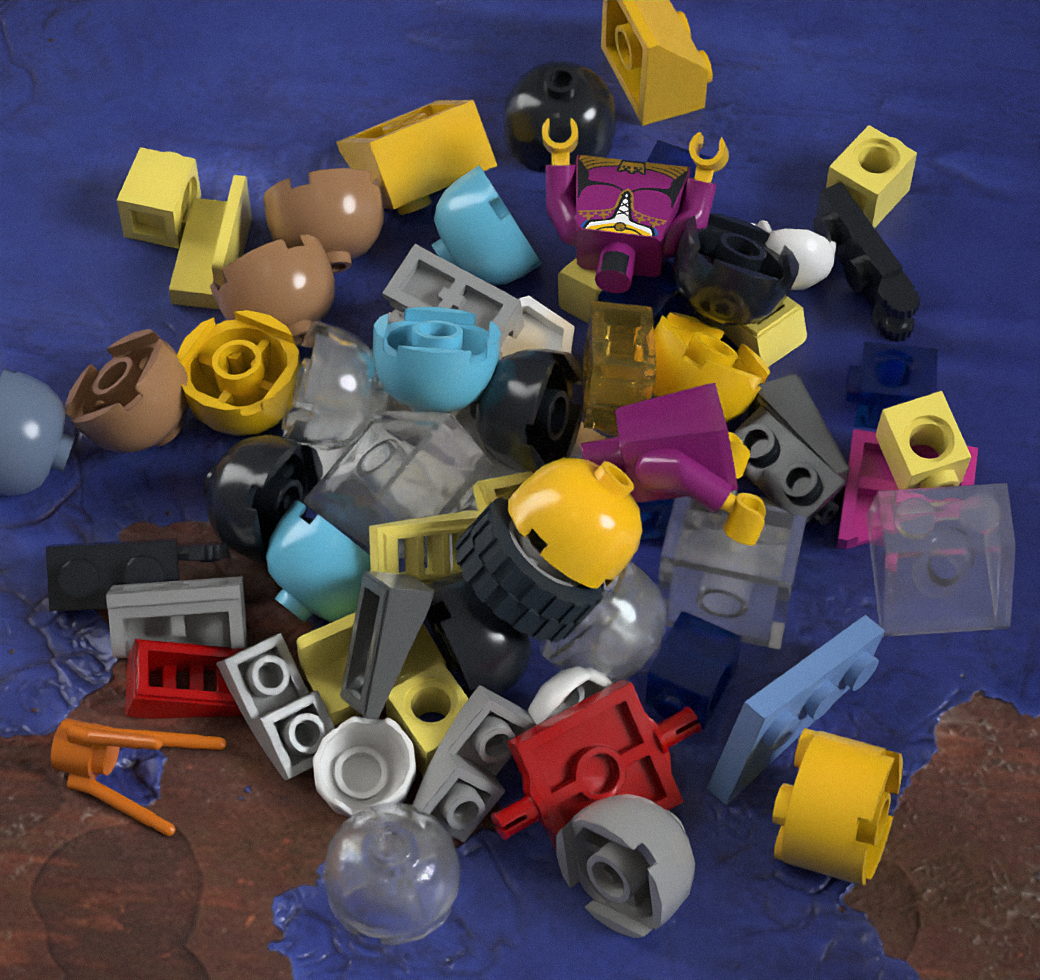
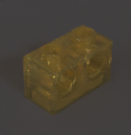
M591 301L582 362L584 428L597 429L609 435H619L615 410L622 406L652 399L657 372L653 307Z

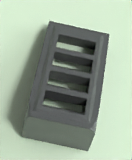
M795 373L759 384L761 389L753 403L749 406L747 419L762 406L841 478L847 481L849 466L800 377H797ZM845 486L835 495V503L837 505L841 504Z
M367 570L363 574L340 696L365 718H379L430 608L435 590L414 576Z

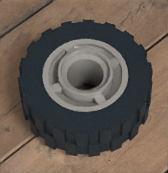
M496 498L456 542L455 549L458 551V554L455 557L457 564L461 566L463 571L462 575L466 582L475 590L477 597L483 603L485 602L496 616L501 620L507 621L517 631L525 632L531 635L533 639L540 641L545 639L554 643L559 642L561 639L565 640L602 601L604 596L601 593L604 591V583L598 589L589 588L570 579L550 565L540 555L541 551L548 544L538 536L534 529L524 538L515 527L508 512V499Z

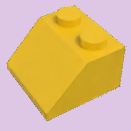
M603 0L601 49L642 126L705 108L707 84L711 83L713 79L712 66L704 50L698 51L694 45L685 14L682 11L676 12L670 0Z
M437 100L336 142L341 155L351 169H361L370 172L372 182L378 178L383 208H397L399 215L408 214L430 205L432 202L429 194L451 186L457 179L480 165L483 171L497 166L474 100Z

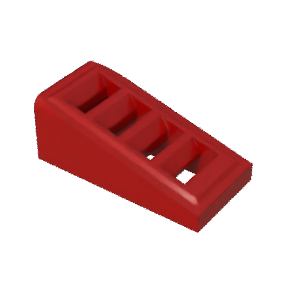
M135 639L126 665L125 717L166 719L243 716L216 663L245 649ZM204 671H214V692L204 691ZM176 672H187V689L176 688ZM149 673H160V687L149 686Z

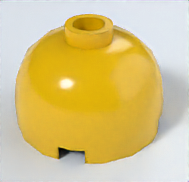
M249 310L235 311L234 320H225L216 324L213 317L200 323L184 338L177 357L186 369L188 382L187 386L183 384L181 386L187 404L194 416L211 429L233 436L256 435L275 427L294 407L302 389L301 357L294 343L293 335L286 325L268 314Z
M670 312L667 318L661 317L643 355V375L651 394L655 398L715 383L726 423L745 413L761 389L759 384L765 383L770 370L766 363L745 344L741 343L737 352H735L729 345L721 341L725 333L721 329L707 325L695 317L677 312Z
M580 458L558 459L539 468L508 499V512L515 527L525 538L534 529L538 536L548 544L541 551L540 555L564 575L589 588L598 589L604 581L606 587L609 586L633 558L638 550L642 535L639 507L630 494L634 489V485L620 468L607 461L598 466L589 460Z

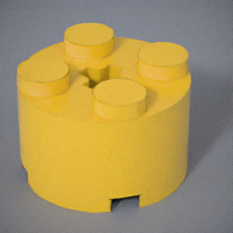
M804 728L800 735L794 758V766L799 768L794 785L787 783L781 785L773 809L772 822L781 825L775 843L774 858L782 860L789 865L865 886L866 879L871 880L878 867L893 820V816L888 815L891 801L890 793L899 794L903 769L902 754L824 731Z

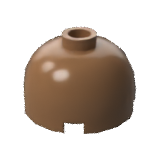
M350 168L317 170L308 172L310 184L292 189L290 178L266 190L263 204L266 222L273 240L283 238L289 249L296 246H304L299 235L309 234L319 238L329 258L333 274L350 269L352 267L351 260L365 254L379 237L384 222L383 199L378 178L372 182L370 172Z
M309 234L299 235L304 246H296L289 249L283 238L249 251L225 267L222 273L227 282L220 287L213 281L210 286L225 320H234L235 311H254L271 315L286 325L293 335L294 343L297 347L314 338L317 334L315 327L325 319L335 300L336 284L329 258L319 238Z
M150 329L136 331L116 341L106 349L114 358L106 363L100 371L90 364L81 373L71 388L64 406L66 414L72 419L70 421L84 436L98 446L120 454L144 451L154 445L160 447L169 443L180 432L183 425L182 418L188 406L181 384L187 386L188 376L185 367L178 360L176 351L166 341L162 340L155 331Z

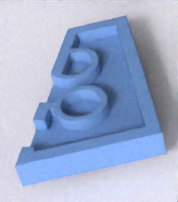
M864 615L746 700L707 789L727 805L801 735L804 728H808L823 716L849 688L855 691L863 686L878 666L879 660L874 657V654L885 630L868 616Z

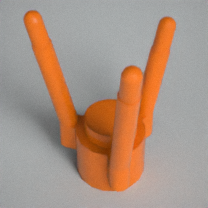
M66 718L61 722L56 731L50 758L51 766L54 770L69 773L68 789L89 793L142 824L166 836H172L176 830L172 823L98 782L96 777L99 774L109 775L113 771L120 747L159 750L163 746L223 750L227 743L222 737L121 729Z

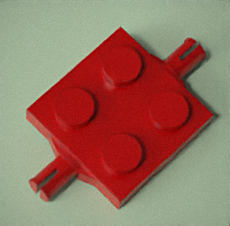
M621 679L508 740L507 744L523 778L525 797L491 814L492 823L497 825L495 826L496 831L503 840H507L510 836L538 822L546 829L556 852V838L559 831L578 812L599 799L631 794L653 801L668 811L683 803L684 801L671 773L669 748L693 734L701 732L700 723L695 722L698 719L696 714L687 706L656 724L645 713L632 682Z

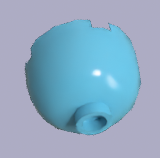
M480 165L461 176L444 191L436 205L434 222L441 239L431 244L439 257L493 286L508 284L542 265Z
M443 307L404 309V321L394 322L389 325V313L380 316L373 328L372 349L374 367L384 391L402 405L414 409V413L417 416L426 419H444L449 417L452 411L461 410L471 405L481 397L499 362L501 332L498 326L490 321L488 332L483 328L475 326L476 314Z
M295 500L279 520L269 537L266 551L268 572L282 588L275 600L304 623L313 613L332 623L356 612L362 577L365 574V570H370V555L320 515H317L312 523L308 524L300 518L306 510V505Z

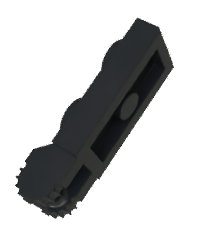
M837 183L821 190L817 214L813 220L814 232L825 237L829 243L831 241L836 243L835 256L843 265L846 280L855 292H863L873 306L874 311L871 322L877 330H881L880 335H884L885 339L888 338L891 342L893 340L897 342L900 340L905 341L907 337L910 338L914 330L915 318H912V316L916 315V311L919 310L920 306L918 291H914V285L903 272L902 265L844 185Z
M178 538L48 545L46 547L49 611L108 609L106 594L113 585L180 581L179 560L220 561V559L229 557L228 545L218 541L178 543Z

